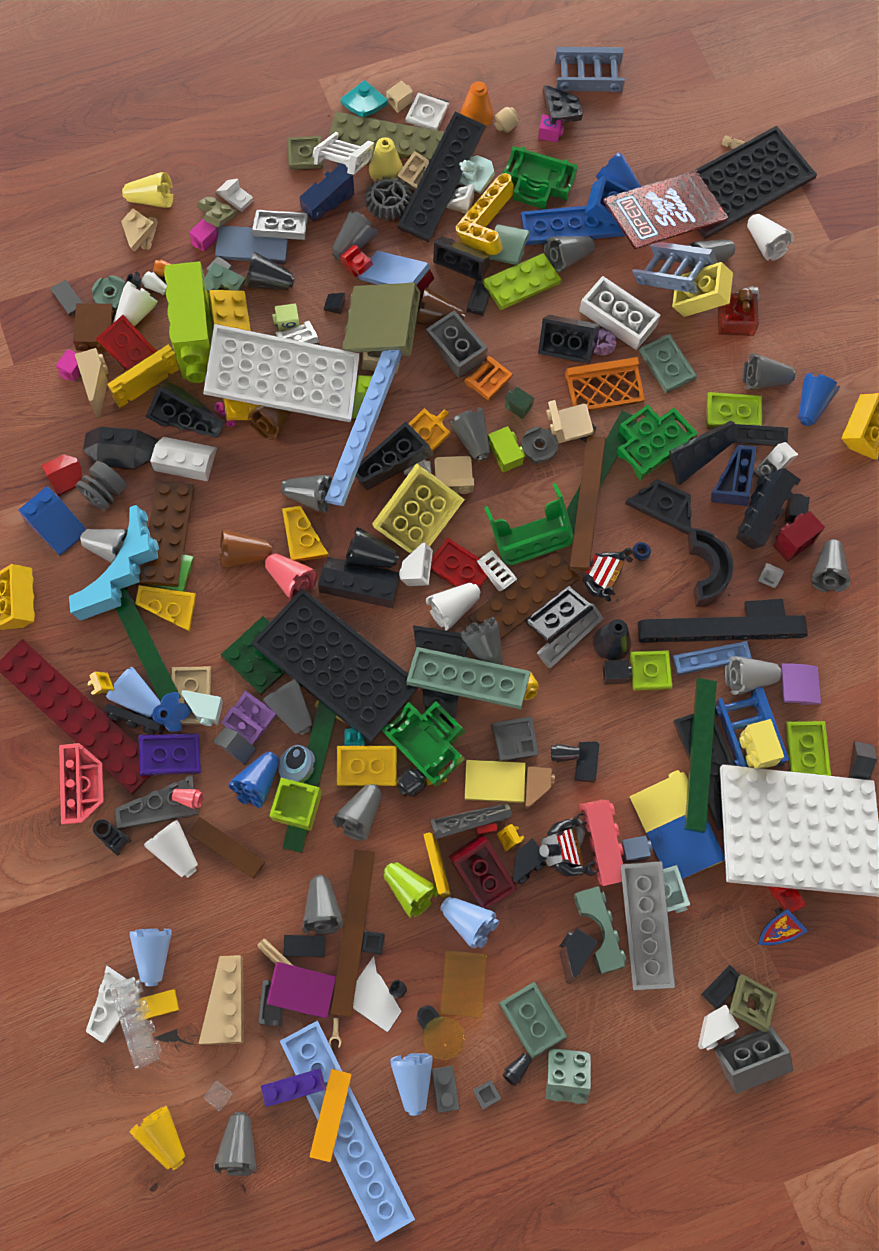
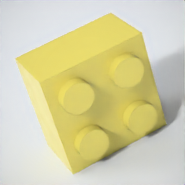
M771 719L750 724L740 734V744L746 750V761L749 767L766 769L776 766L784 758Z

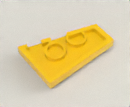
M139 585L135 604L190 632L197 595L196 593Z

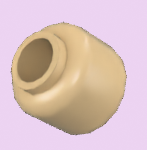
M504 107L495 115L496 123H494V126L499 132L509 133L518 126V119L520 117L513 107Z

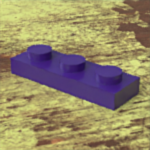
M321 1068L261 1085L265 1107L326 1090Z

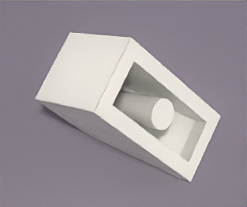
M426 543L420 544L402 562L399 576L400 580L407 586L429 585L433 550Z

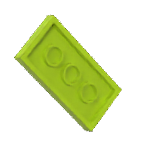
M543 253L484 279L483 284L499 309L503 310L561 284V278Z

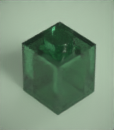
M518 386L513 391L510 390L505 396V408L521 419L533 407L534 397Z

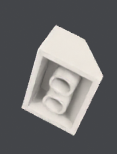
M162 437L154 447L150 462L153 470L157 472L208 481L217 447Z

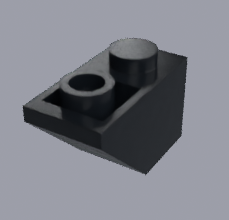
M533 838L516 851L512 878L514 885L518 882L523 884L530 878L529 874L532 871L538 872L546 866L544 863L546 858L541 856L540 847Z

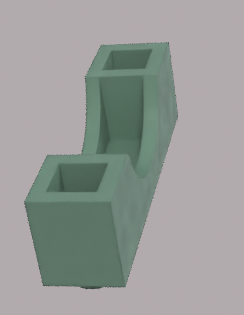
M598 886L575 893L573 897L579 915L593 919L602 931V944L599 950L593 954L598 974L602 975L625 967L626 957L624 951L619 949V935L616 930L613 931L611 925L613 918L610 910H606L604 903L607 901L604 891H600Z

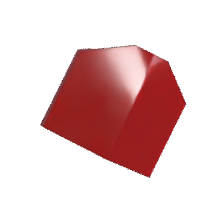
M63 454L41 465L58 496L76 488L75 485L78 481H81L82 467L75 457Z

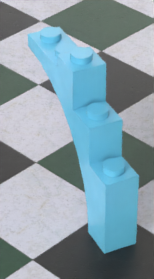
M137 505L130 507L128 532L115 560L95 582L69 596L70 613L79 620H84L121 606L120 598L122 593L120 589L140 582L139 565L158 558L157 550H159L157 541L150 537V532L147 528L148 516Z

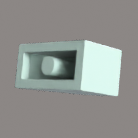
M182 690L181 694L202 725H218L223 705L221 697Z

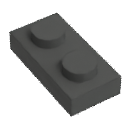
M453 1066L432 1069L438 1113L459 1110Z

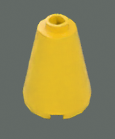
M167 1105L145 1117L143 1122H141V1126L136 1124L129 1131L166 1169L172 1168V1170H175L184 1163L182 1159L185 1157V1153Z

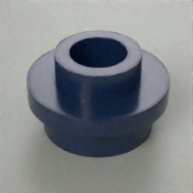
M644 542L636 543L632 548L635 553L633 555L634 558L640 561L648 559L651 554L649 545ZM638 550H643L644 554L638 553Z

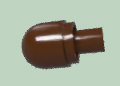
M743 287L738 291V302L743 306V311H750V305L753 301L752 291L747 287Z

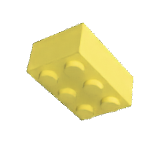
M722 262L704 267L694 280L698 289L697 294L674 290L672 307L683 317L729 304L733 272ZM691 272L682 274L681 276L688 277L691 274Z

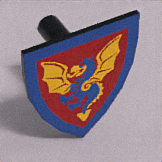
M779 907L775 909L776 916L770 919L764 926L759 936L758 945L782 944L808 932V929L788 908L783 910Z

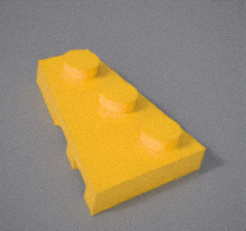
M302 507L283 508L291 560L300 562L329 557Z

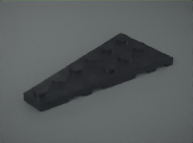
M413 625L416 647L466 657L468 646L463 641L461 633ZM422 688L425 711L437 702L455 720L459 696ZM442 713L440 717L453 729L454 724Z

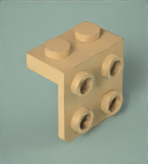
M555 400L548 402L550 409L546 411L549 421L553 420V424H550L552 435L556 434L558 443L593 434L594 430L586 404L558 411Z
M470 456L435 458V477L456 493L468 494L473 492L474 478H472Z

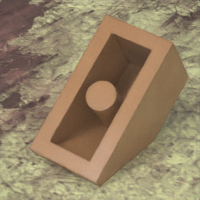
M527 768L524 810H529L549 793L551 786L554 787L555 775L551 774L552 768Z

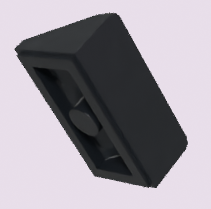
M579 742V759H577L575 781L595 783L600 742Z

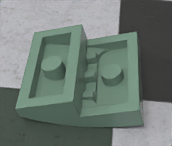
M497 224L494 231L499 234L503 248L499 254L490 255V259L518 265L524 254V246L530 237V231Z

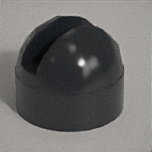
M400 980L393 981L389 987V993L395 998H403L405 992L407 993L406 985Z

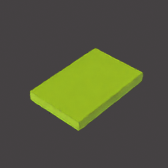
M708 392L707 427L717 428L729 421H733L735 424L762 426V396Z
M825 721L786 722L785 729L790 772L831 776Z

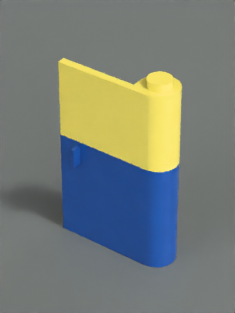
M677 770L668 775L669 778L629 797L659 861L663 863V869L677 865L681 878L684 879L706 868L724 862L725 855L708 820L705 833L684 830L688 779L685 772L680 773Z

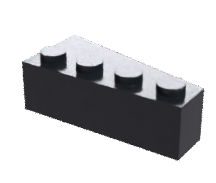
M785 468L762 475L757 481L758 485L751 496L750 505L744 513L743 522L738 527L739 532L736 539L751 549L763 547L776 526L773 522L784 511L782 509L784 502L790 500L793 495L791 490L794 484L798 485L801 479Z

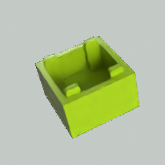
M281 778L269 817L273 821L311 831L322 796L320 787Z

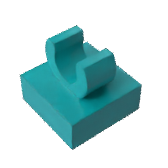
M345 729L344 746H364V737L354 729Z

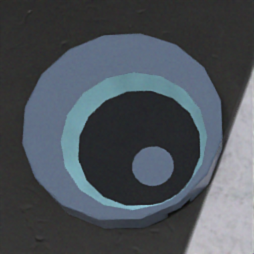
M301 745L288 748L279 761L278 772L280 777L300 783L308 780L314 770L313 762L315 763L312 751Z

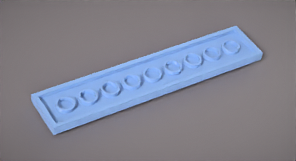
M318 1021L280 1041L296 1075L321 1068L325 1087H327L331 1069L342 1071ZM349 1086L333 1153L377 1242L414 1221L415 1218ZM326 1090L306 1095L317 1120H319Z

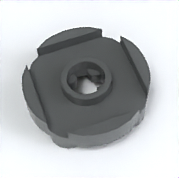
M534 427L525 433L521 447L524 450L525 457L531 460L532 463H545L556 455L558 439L556 435H552L551 430ZM536 442L544 443L543 448H537Z

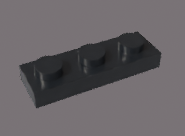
M735 424L738 440L734 443L777 446L784 442L788 444V427Z
M108 703L104 708L105 713L108 715L107 718L112 721L119 722L121 720L126 722L125 725L130 728L144 729L143 732L148 735H162L164 728L162 724H158L153 720Z

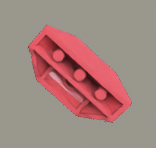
M80 743L59 745L61 824L83 823L104 803L103 764Z

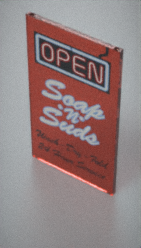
M696 170L603 199V202L634 249L728 219V216Z

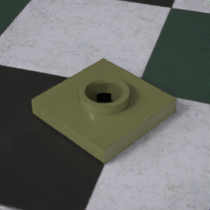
M742 974L738 977L729 1013L766 1032L769 1030L777 993ZM748 997L754 1000L756 1004L755 1011L746 1006Z

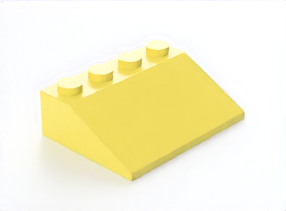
M416 464L372 524L375 529L411 554L422 543H426L429 547L465 499L419 464Z

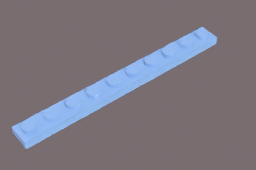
M401 350L382 351L325 497V501L329 504L344 506L403 354Z

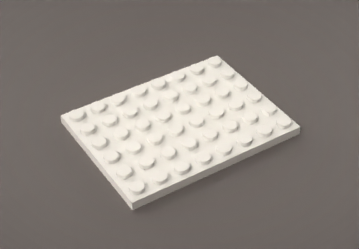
M722 765L720 767L727 882L879 897V820L874 781Z

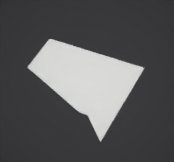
M373 956L357 980L353 1008L388 1032L401 1013V1009L389 993V989L382 977L377 974Z

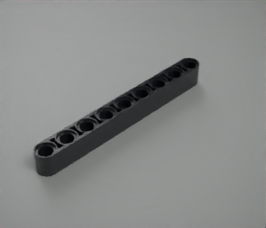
M806 616L644 619L637 622L639 642L799 639L808 636Z

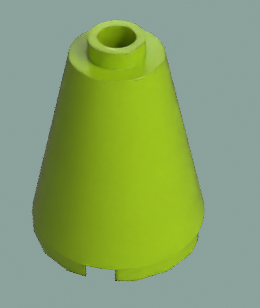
M390 863L384 869L386 882L410 918H412V915L417 917L432 904L429 901L432 896L437 897L438 890L435 884L400 863Z

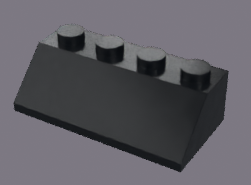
M328 557L322 567L318 588L320 593L393 609L400 576L399 572L373 566L345 563V560Z

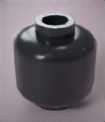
M408 768L397 779L399 785L397 789L405 797L407 795L416 797L425 788V780L427 778L419 769Z

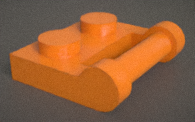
M488 356L485 359V363L471 377L468 376L464 382L468 387L473 388L489 401L512 378L513 374L495 359ZM489 368H493L480 383L477 382Z

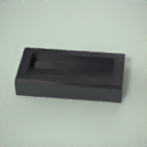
M476 279L466 312L484 316L490 293L484 286L483 281Z
M783 599L745 601L744 603L746 617L785 615Z
M284 935L283 956L325 958L326 936Z
M728 965L701 995L715 1009H718L735 991L740 974L731 965Z

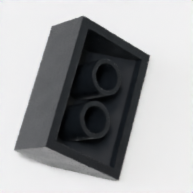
M442 236L434 241L433 263L482 281L490 266V255L483 251L475 250L468 245L455 242L451 238Z
M547 315L542 320L538 354L590 364L598 342L600 324Z
M578 928L574 932L569 931L559 945L562 948L559 954L568 984H571L577 978L598 941Z

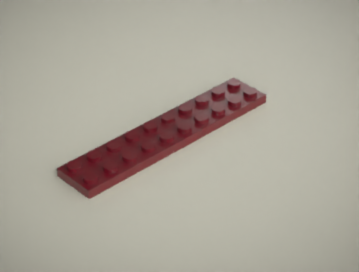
M23 639L0 660V673L72 740L80 743L102 762L103 768L132 795L152 776H140L139 745L111 719L107 718L100 709Z

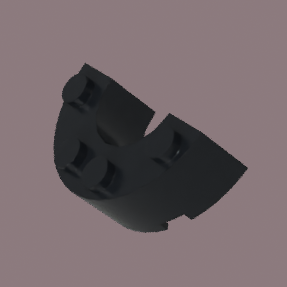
M691 528L688 535L689 554L703 558L710 569V576L705 580L698 581L694 588L695 606L701 607L714 602L723 594L732 578L734 563L732 554L724 541L721 542L715 537V534L709 531Z

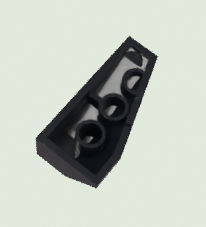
M167 380L159 386L145 416L161 426H172L179 430L186 429L195 431L197 434L218 438L225 424V421L185 390Z

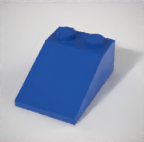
M604 175L593 183L585 213L602 222L632 228L620 208L613 204H608L614 203L617 205L614 200L634 195L644 210L647 199Z
M48 486L18 509L23 519L59 556L80 540L81 534L87 530Z

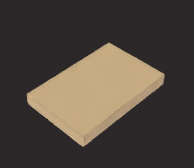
M211 666L172 667L171 677L182 697L179 699V703L188 706L181 694L182 690L211 695ZM192 710L186 719L180 721L181 725H202Z

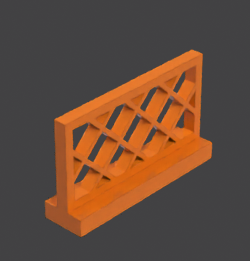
M638 357L567 368L565 378L568 382L572 406H577L576 400L579 396L588 401L586 404L588 411L644 402L645 397L638 369ZM626 373H635L636 379L633 383L624 378ZM611 375L619 378L615 386L607 381V378ZM592 378L602 381L598 389L589 384ZM621 380L630 386L626 393L617 388ZM573 381H580L584 384L580 392L573 387ZM603 384L612 388L608 396L600 391ZM586 386L595 391L591 399L582 394ZM631 388H634L639 392L640 398L633 399L627 394ZM614 390L623 396L620 401L610 398ZM597 393L605 398L603 404H597L593 401Z

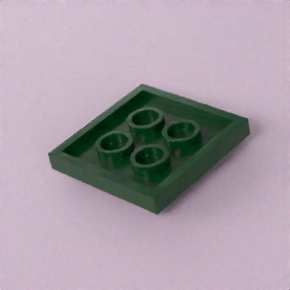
M264 616L221 653V657L260 695L264 694L285 674L251 646V642L270 623Z

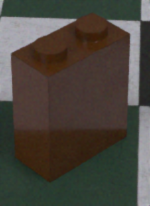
M76 303L73 343L77 351L84 352L96 348L99 352H106L105 348L96 338L114 322L116 313L113 304Z

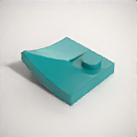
M366 80L362 81L340 99L343 106L362 117L374 114L388 105V99Z

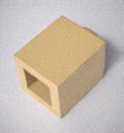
M401 80L386 91L388 104L397 113L413 102L412 88Z

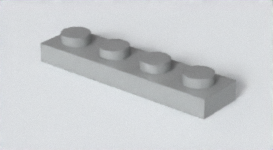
M590 603L594 610L553 642L545 644L537 652V655L547 668L555 665L604 619L594 604Z

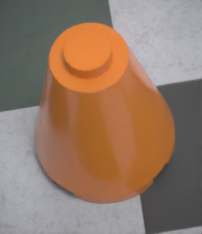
M474 82L470 86L460 114L488 127L494 118L489 92L485 83Z

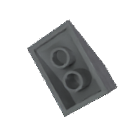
M455 310L426 329L427 334L447 366L458 378L487 358L488 348Z

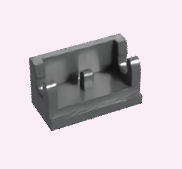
M263 980L258 1023L260 1025L281 1027L283 1008L266 1004L271 981Z

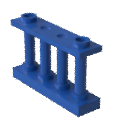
M763 687L755 688L751 693L752 696L748 699L726 705L722 698L716 701L715 714L721 720L734 757L733 762L735 766L749 767L746 759L744 760L741 752L742 747L740 741H737L734 730L769 719L773 723L784 754V758L777 766L784 765L789 761ZM752 705L756 707L757 716L731 723L727 712Z

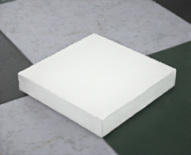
M418 93L406 116V123L438 131L449 108V103Z

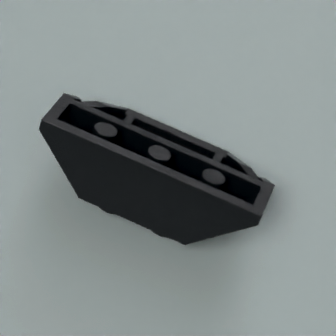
M98 427L86 433L83 451L94 463L100 461L110 468L135 470L151 460L154 447L159 439L135 429Z

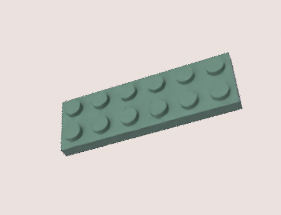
M416 647L406 682L407 685L522 709L530 671Z

